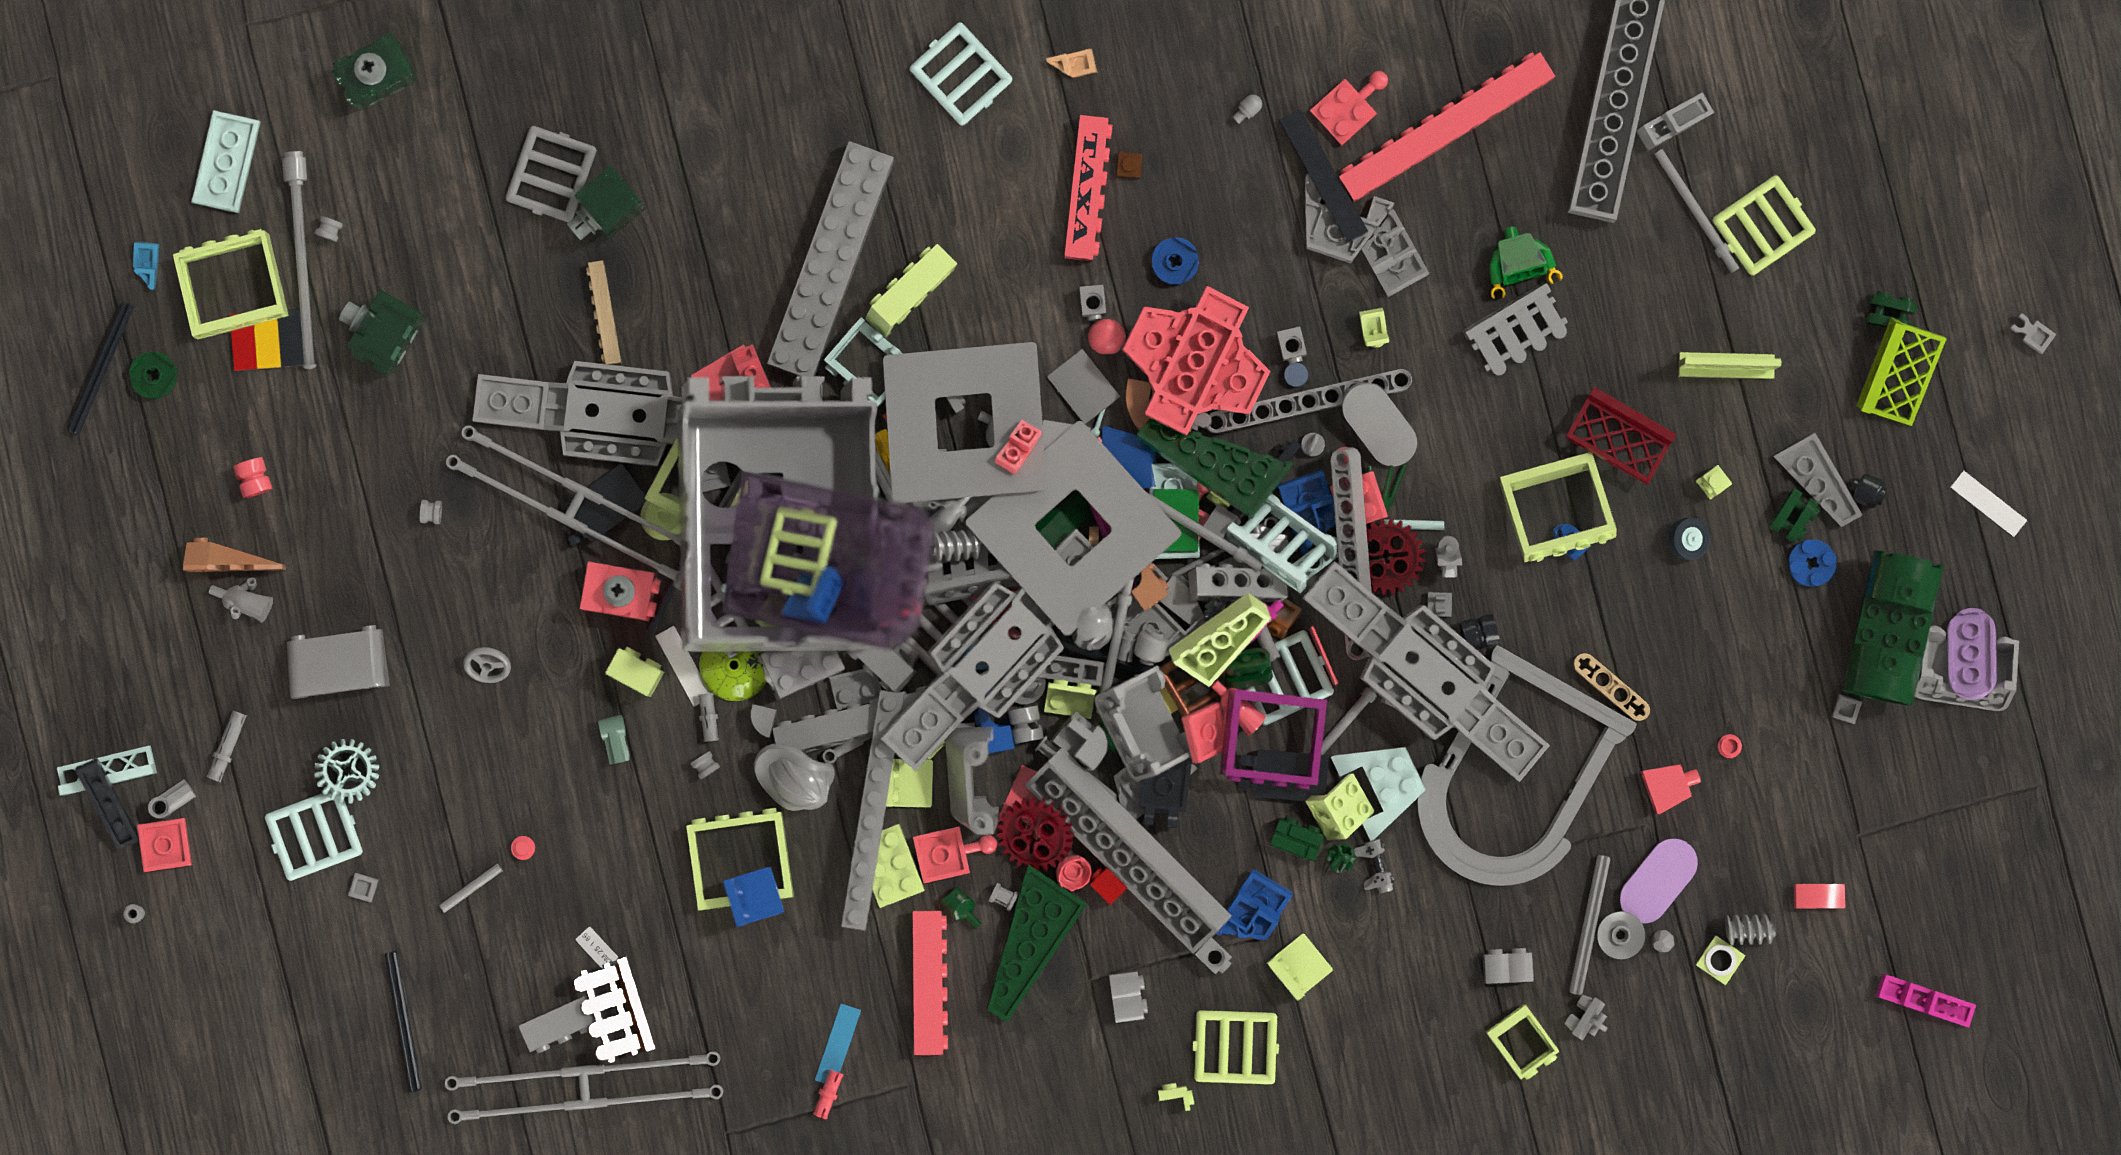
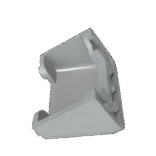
M376 625L361 627V632L305 639V635L292 636L291 641L287 642L290 697L292 699L307 698L308 696L369 689V687L390 686L383 630H376Z
M1931 626L1915 697L1923 700L1992 711L2007 709L2016 692L2019 641L2008 637H2000L1996 640V684L1985 697L1968 700L1955 694L1948 681L1946 632L1938 626Z
M1158 666L1128 679L1095 697L1096 708L1128 773L1136 781L1157 775L1191 756L1186 733L1179 732L1160 693V690L1165 687L1166 678Z
M993 726L955 728L946 738L951 814L955 820L976 834H994L1000 819L999 807L991 806L987 802L986 796H974L972 766L980 765L987 759L988 743L994 739Z

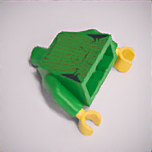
M1509 227L1503 231L1505 240L1498 242V249L1493 252L1489 265L1491 284L1494 285L1491 290L1493 299H1495L1494 291L1496 289L1502 290V297L1504 298L1505 290L1501 287L1502 282L1506 286L1546 274V280L1553 284L1551 279L1553 273H1556L1558 279L1562 280V273L1555 270L1556 263L1548 246L1538 239H1533L1530 233L1519 235L1516 227Z

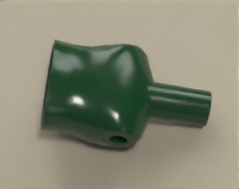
M959 886L940 902L946 907L950 916L956 922L966 919L974 930L982 924L972 913L976 903Z

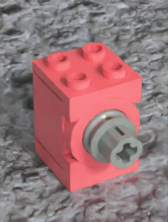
M588 562L580 609L650 622V617H655L657 603L653 602L654 593L659 594L661 580L657 579L658 575L652 572Z

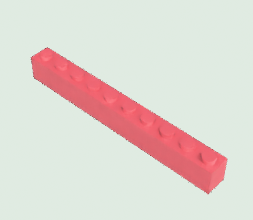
M1533 52L1521 59L1522 64L1516 68L1513 65L1501 71L1503 76L1498 79L1489 78L1481 84L1482 89L1474 92L1473 89L1461 96L1462 101L1456 105L1453 102L1441 108L1442 113L1438 116L1429 115L1420 121L1422 126L1414 130L1413 127L1408 128L1400 134L1402 138L1396 142L1393 139L1387 141L1380 146L1382 150L1375 155L1372 151L1360 158L1362 163L1354 167L1353 164H1350L1340 171L1342 175L1339 176V180L1352 203L1552 81L1555 75L1541 52L1537 55H1534Z

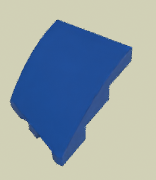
M1109 426L1103 427L1102 444L1143 489L1155 487L1152 463H1157L1155 451L1136 439V435Z
M1322 470L1280 483L1277 486L1283 505L1323 534H1326V531L1336 524L1334 497L1329 492ZM1292 529V532L1295 537L1298 534V532ZM1306 539L1298 547L1302 555L1306 554L1313 543Z
M1252 869L1226 910L1231 917L1215 934L1237 935L1240 938L1252 937L1254 939L1267 940L1278 924L1280 914L1292 898L1293 892Z

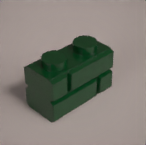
M1285 816L1284 820L1279 819L1269 845L1315 862L1325 836L1320 834L1321 829L1309 824L1307 828L1298 826L1299 821Z

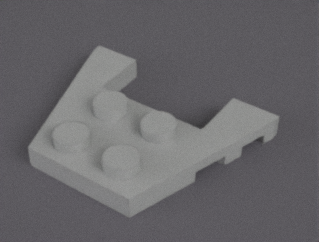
M1306 174V249L1352 263L1388 215L1389 211L1392 210L1394 202L1374 196L1367 219L1361 217L1368 229V233L1346 243L1325 205L1320 204L1321 197L1309 175Z
M1155 566L1156 569L1152 572L1157 578L1162 576L1165 582H1167L1169 579ZM1135 598L1126 613L1123 633L1126 630L1139 634L1142 631H1146L1147 628L1163 632L1164 637L1168 640L1164 658L1171 655L1169 649L1205 624L1204 614L1187 631H1184L1158 603L1145 611Z

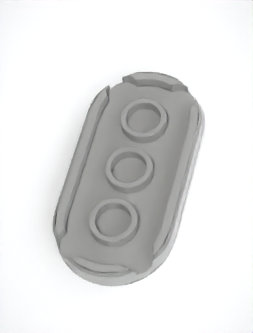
M1366 382L1357 383L1350 387L1343 398V415L1375 459L1387 466H1399L1409 461L1416 451L1417 437L1413 428L1386 392L1379 385Z

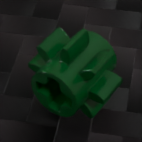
M1333 844L1326 859L1329 860V867L1333 871L1342 873L1344 870L1351 871L1357 857L1354 856V850L1351 846L1340 844L1337 847Z

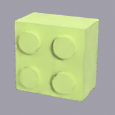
M626 647L625 650L619 648L606 674L651 697L664 674L660 670L662 665L648 658L646 662L639 659L641 654L629 647Z

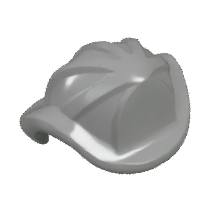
M771 744L762 748L754 761V771L759 783L785 809L791 811L813 810L820 808L827 802L829 787L835 775V770L831 763L817 762L809 758L799 748L784 744Z

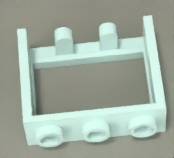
M862 317L824 359L827 363L825 368L835 377L838 374L845 379L844 385L856 377L835 359L859 331L887 355L902 354L898 348L889 343L877 330H874L867 324ZM885 391L880 397L872 392L867 402H877V407L879 408L886 400Z

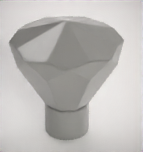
M1659 930L1652 937V945L1659 952H1669L1674 946V937L1667 930Z

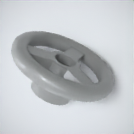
M476 648L470 651L464 658L465 671L470 677L479 682L496 683L502 681L509 675L511 670V664L506 655L493 648ZM472 659L480 664L482 669L480 674L472 669ZM504 667L500 674L488 676L489 671H492L494 668Z

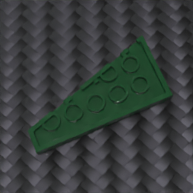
M1152 418L1148 419L1136 435V439L1251 519L1255 517L1294 464L1289 461L1283 462L1273 459V456L1267 454L1261 455L1252 452L1248 448L1227 441L1202 436L1201 433L1196 431L1188 432L1187 435H1184Z
M1027 864L987 1005V1009L1005 1022L1009 1021L1087 905V903L1029 864Z

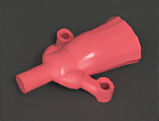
M1216 680L1212 683L1211 688L1221 696L1220 707L1223 711L1222 715L1225 723L1229 689H1226ZM1241 700L1238 724L1245 734L1249 736L1260 727L1266 715L1247 700Z

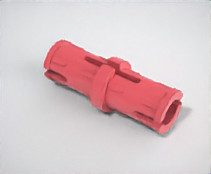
M831 1069L828 1071L823 1089L819 1090L820 1097L813 1112V1115L823 1119L828 1118L833 1100L837 1099L838 1095H836V1092L844 1075Z

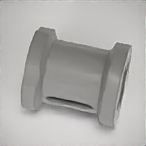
M997 883L989 902H996L1006 907V910L1010 912L1019 892L1015 891L1013 893Z

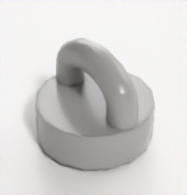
M1309 433L1302 439L1301 449L1308 456H1318L1324 450L1325 441L1321 435Z

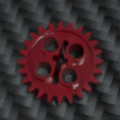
M1390 518L1388 525L1384 519H1380V526H1377L1375 522H1371L1372 529L1366 527L1369 557L1386 555V550L1391 554L1406 551L1409 553L1408 556L1391 558L1390 563L1387 560L1369 562L1373 593H1376L1379 588H1381L1382 595H1386L1388 589H1390L1392 595L1396 594V588H1399L1401 592H1405L1404 584L1413 587L1411 579L1419 580L1420 578L1416 572L1425 570L1419 566L1420 563L1427 562L1426 559L1420 557V554L1427 552L1425 549H1419V546L1424 541H1416L1415 538L1419 533H1409L1412 526L1408 525L1403 528V521L1401 520L1397 525H1394L1393 518ZM1397 536L1401 537L1404 541L1403 547L1399 550L1394 549L1392 546V540ZM1373 540H1377L1380 543V550L1375 554L1369 551V543ZM1399 560H1404L1407 563V570L1404 573H1399L1396 570V563ZM1378 563L1384 568V573L1380 577L1374 576L1372 572L1373 566Z
M1035 796L1032 797L1031 802H1028L1027 798L1024 797L1021 804L1016 800L1013 803V807L1008 806L1005 811L1006 813H1003L1000 817L1002 821L998 823L997 827L1001 830L998 831L997 837L1002 839L998 845L1006 846L1002 853L1011 854L1009 861L1017 859V867L1024 863L1026 864L1025 868L1029 864L1034 866L1036 870H1039L1040 866H1042L1047 871L1050 865L1055 868L1058 861L1062 862L1065 855L1068 856L1071 850L1069 847H1072L1074 843L1071 840L1074 832L1069 830L1073 824L1071 822L1065 823L1069 815H1060L1062 807L1055 810L1053 808L1054 801L1046 805L1044 797L1040 803L1037 802ZM1037 816H1040L1041 821L1036 834L1038 838L1034 843L1033 852H1031L1030 847L1035 834L1033 830L1037 825ZM1022 817L1028 818L1031 823H1025ZM1045 824L1052 825L1054 829L1046 828ZM1017 839H1023L1026 844L1019 843ZM1040 845L1047 846L1049 851L1043 850Z

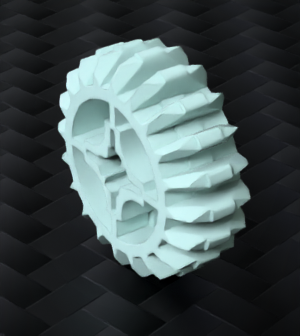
M341 739V747L339 748L335 742H332L333 751L325 747L323 751L327 756L318 755V759L323 763L315 764L316 769L322 770L314 774L315 778H322V780L317 782V786L322 787L326 785L322 793L325 795L332 791L331 800H334L336 795H339V803H343L344 797H348V802L353 803V795H356L357 800L361 801L362 795L360 792L368 796L370 791L367 786L370 788H375L376 786L370 779L376 780L379 778L377 773L372 772L378 770L379 765H371V763L376 761V756L368 758L367 756L370 754L371 749L367 748L362 752L364 744L360 742L358 747L355 748V741L353 739L350 740L349 746H345V740ZM339 754H352L345 762L332 760ZM358 758H360L366 766V777L361 775V773L357 771L355 768V764ZM352 762V775L348 774V776H345L342 780L343 770L341 768H346V766L349 767L350 763ZM327 766L332 767L339 776L335 785L328 778ZM348 781L362 783L353 789H341Z

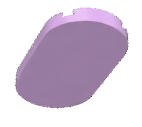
M1977 608L1961 610L1951 619L1947 628L1948 681L1953 692L1961 698L1968 700L1983 698L1992 691L1997 680L1996 627L1992 618Z
M1668 839L1658 843L1621 889L1620 904L1622 911L1633 914L1641 923H1650L1660 918L1692 879L1697 870L1698 860L1694 849L1687 842L1680 839Z

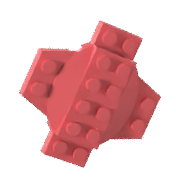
M1206 286L1195 308H1190L1180 313L1150 307L1142 308L1122 350L1148 376L1153 395L1144 415L1187 435L1199 413H1204L1211 409L1242 414L1251 413L1270 370L1250 350L1243 346L1239 327L1249 307Z

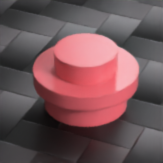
M1732 734L1724 735L1718 742V751L1726 758L1736 757L1742 749L1740 739Z
M526 836L517 837L511 845L512 854L520 860L529 859L535 852L533 840Z

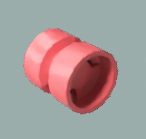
M263 457L244 461L233 466L236 478L242 481L239 487L243 498L254 497L273 489L269 476L264 475L266 467Z

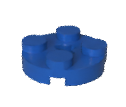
M1179 237L1169 238L1160 242L1152 255L1153 271L1162 282L1169 285H1182L1190 281L1196 274L1199 266L1198 254L1193 244ZM1178 255L1180 256L1179 261L1182 264L1180 267L1176 265L1173 268L1170 266L1171 261L1168 259Z
M1820 540L1803 541L1797 544L1789 554L1788 565L1790 574L1797 583L1803 586H1820L1828 582L1833 576L1836 569V555L1830 546ZM1815 557L1818 567H1813L1810 570L1807 568L1808 563L1806 559Z

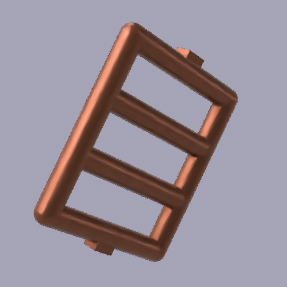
M1171 660L1159 667L1166 678L1165 687L1183 717L1221 697L1213 690L1187 706L1180 693L1201 681L1194 676H1190L1175 685L1168 673L1179 666ZM1223 671L1221 674L1225 680V671ZM1226 683L1223 685L1226 689H1230Z

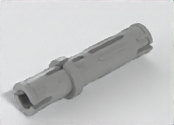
M232 710L217 752L213 754L214 759L206 777L218 782L222 781L228 762L231 763L232 758L230 757L247 717L246 715Z

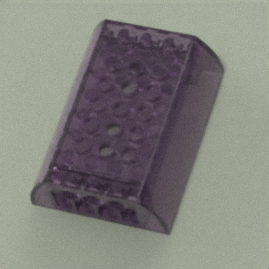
M742 471L722 613L881 649L891 650L897 648L910 638L921 621L934 533L932 521L921 508L750 471ZM780 506L802 510V508L810 509L816 514L831 516L837 520L826 566L834 568L844 584L825 624L784 616L783 610L791 594H786L780 589L760 584L776 511ZM785 517L782 531L823 539L826 525ZM779 540L777 555L817 563L818 548L803 545V554L799 555L796 551L797 544ZM860 556H863L866 560V565L863 569L858 565ZM882 561L881 570H879V563ZM773 564L770 578L796 583L800 574L814 576L815 572Z

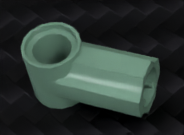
M622 715L598 720L610 765L630 761L625 739L626 729Z

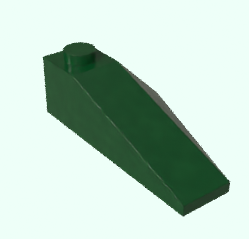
M1074 490L1035 524V528L1055 550L1073 529H1078L1093 512L1087 499L1078 490Z

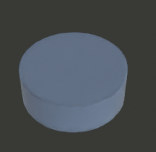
M1300 363L1290 364L1284 372L1286 383L1292 387L1302 386L1308 378L1306 367Z

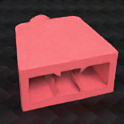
M1681 765L1640 772L1655 814H1661L1691 797L1689 786L1701 782L1696 769L1683 773Z

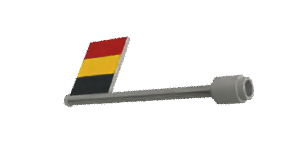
M302 151L285 152L282 159L283 180L291 186L300 308L287 309L289 316L232 330L234 371L303 366L305 369H314L317 366L314 362L301 192L303 181L307 180L306 157H303ZM242 313L230 314V316H234V315H238V314H242Z

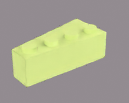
M1245 594L1172 646L1169 651L1173 663L1210 687L1271 619L1267 606L1251 594Z

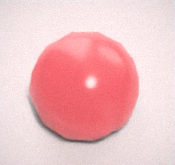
M1111 319L1096 321L1090 327L1087 336L1091 348L1100 354L1117 353L1124 346L1126 340L1124 328L1117 321Z
M1078 855L1064 857L1063 861L1059 862L1056 868L1057 881L1061 887L1069 891L1083 888L1089 883L1092 875L1089 862Z

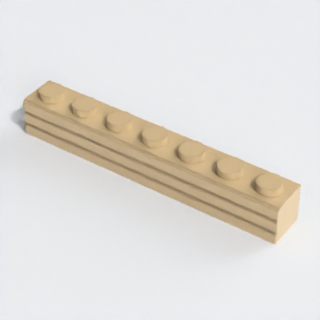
M604 261L588 263L589 267H586L587 275L591 277L589 287L590 290H593L594 296H591L592 304L596 306L594 316L595 319H598L599 325H596L597 333L601 335L599 345L600 349L603 348L604 354H601L602 362L607 365L622 364Z

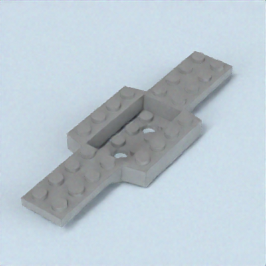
M574 361L566 383L478 374L473 422L560 432L563 455L567 457L659 467L667 445H673L678 436L677 411L682 406V397L673 396L670 372ZM576 386L588 387V388H597V389H606V390H614V391H623V392H631V393L657 395V396H661V397L658 398V397H649V396H640V395H632V394L614 393V392L597 391V390H589V389H580V388H576ZM596 404L599 407L598 415L595 417L587 416L585 412L587 405ZM637 409H642L646 412V419L641 423L633 420V412ZM571 429L641 436L655 438L658 442L569 431Z
M1073 529L1057 546L1055 551L1069 566H1074L1094 546L1077 529ZM992 582L928 651L941 673L889 727L880 739L916 771L963 719L977 707L1000 718L1064 649L1052 629L1054 622L1021 586L1013 593L1003 586ZM1011 602V607L955 667H950ZM1012 626H1017L1021 630V635L1017 640H1011L1008 637V630ZM980 661L988 664V671L984 675H979L975 671V666Z
M1332 562L1303 597L1304 600L1370 655L1360 679L1431 739L1436 740L1450 728L1455 727L1518 782L1523 779L1550 746L1485 689L1496 666L1426 606L1419 605L1402 618L1336 562ZM1423 639H1425L1429 644H1431L1436 650H1434L1430 645H1428ZM1411 650L1416 651L1419 656L1415 664H1409L1405 659L1407 652ZM1381 662L1388 663L1407 681H1409L1427 698H1429L1434 704H1436L1440 709H1442L1448 715V719L1445 718L1434 707H1432L1427 701H1425L1420 695H1418L1413 689H1411L1407 684H1405L1400 678H1398ZM1464 674H1466V675H1467L1470 679H1472L1476 684H1474L1471 680H1469ZM1446 681H1451L1454 684V692L1450 695H1445L1441 690L1442 684Z

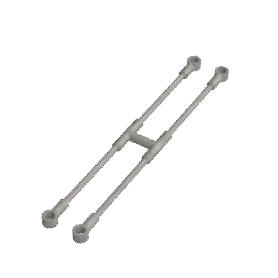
M465 426L462 429V436L466 440L478 442L487 448L491 447L562 483V486L576 494L564 514L478 472L476 468L462 462L456 455H450L446 460V465L451 470H459L471 477L475 476L545 512L547 516L583 534L587 533L657 569L659 573L673 579L677 585L681 586V582L677 581L678 576L681 575L680 571H676L664 564L660 565L588 528V525L574 519V516L585 497L597 504L601 503L674 540V543L680 545L679 534L675 535L604 499L602 495L567 477L563 478L492 442V439L478 433L472 426ZM468 430H473L471 437L466 436ZM453 459L458 461L456 466H451L450 464Z
M712 1051L705 1055L689 1056V1058L608 1066H604V1064L561 1068V1070L481 1078H476L475 1076L464 1078L450 1076L445 1080V1087L451 1091L456 1090L458 1087L476 1086L481 1083L562 1076V1078L579 1076L581 1100L565 1101L561 1104L487 1111H460L454 1109L449 1112L448 1120L452 1124H457L464 1120H474L487 1116L561 1109L565 1111L608 1107V1105L688 1097H693V1099L707 1097L719 1099L722 1097L724 1090L722 1086L717 1084L710 1088L692 1089V1091L614 1099H590L588 1075L604 1074L608 1071L682 1064H709L715 1066L720 1062L721 1057L718 1052ZM711 1054L717 1056L718 1060L716 1063L709 1061ZM450 1079H454L457 1083L454 1088L448 1085ZM713 1088H719L721 1094L714 1096L712 1094ZM453 1112L459 1114L458 1121L452 1120L451 1115Z

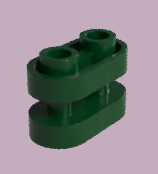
M1877 291L1876 295H1871L1869 305L1876 308L1875 313H1867L1866 324L1887 329L1890 318L1893 317L1884 315L1886 309L1899 312L1898 318L1894 319L1913 326V323L1907 321L1908 314L1916 315L1918 305L1913 303L1914 299L1900 296V299L1890 298V293Z
M1793 488L1769 525V528L1776 533L1781 527L1787 530L1785 538L1792 543L1795 540L1801 541L1807 531L1804 528L1809 520L1813 521L1820 511L1817 508L1818 502L1809 498L1806 503L1801 501L1802 492L1796 488ZM1796 508L1800 512L1792 523L1787 518L1792 510Z
M1264 648L1241 651L1224 670L1226 685L1229 688L1242 689L1269 683L1273 678L1270 653Z

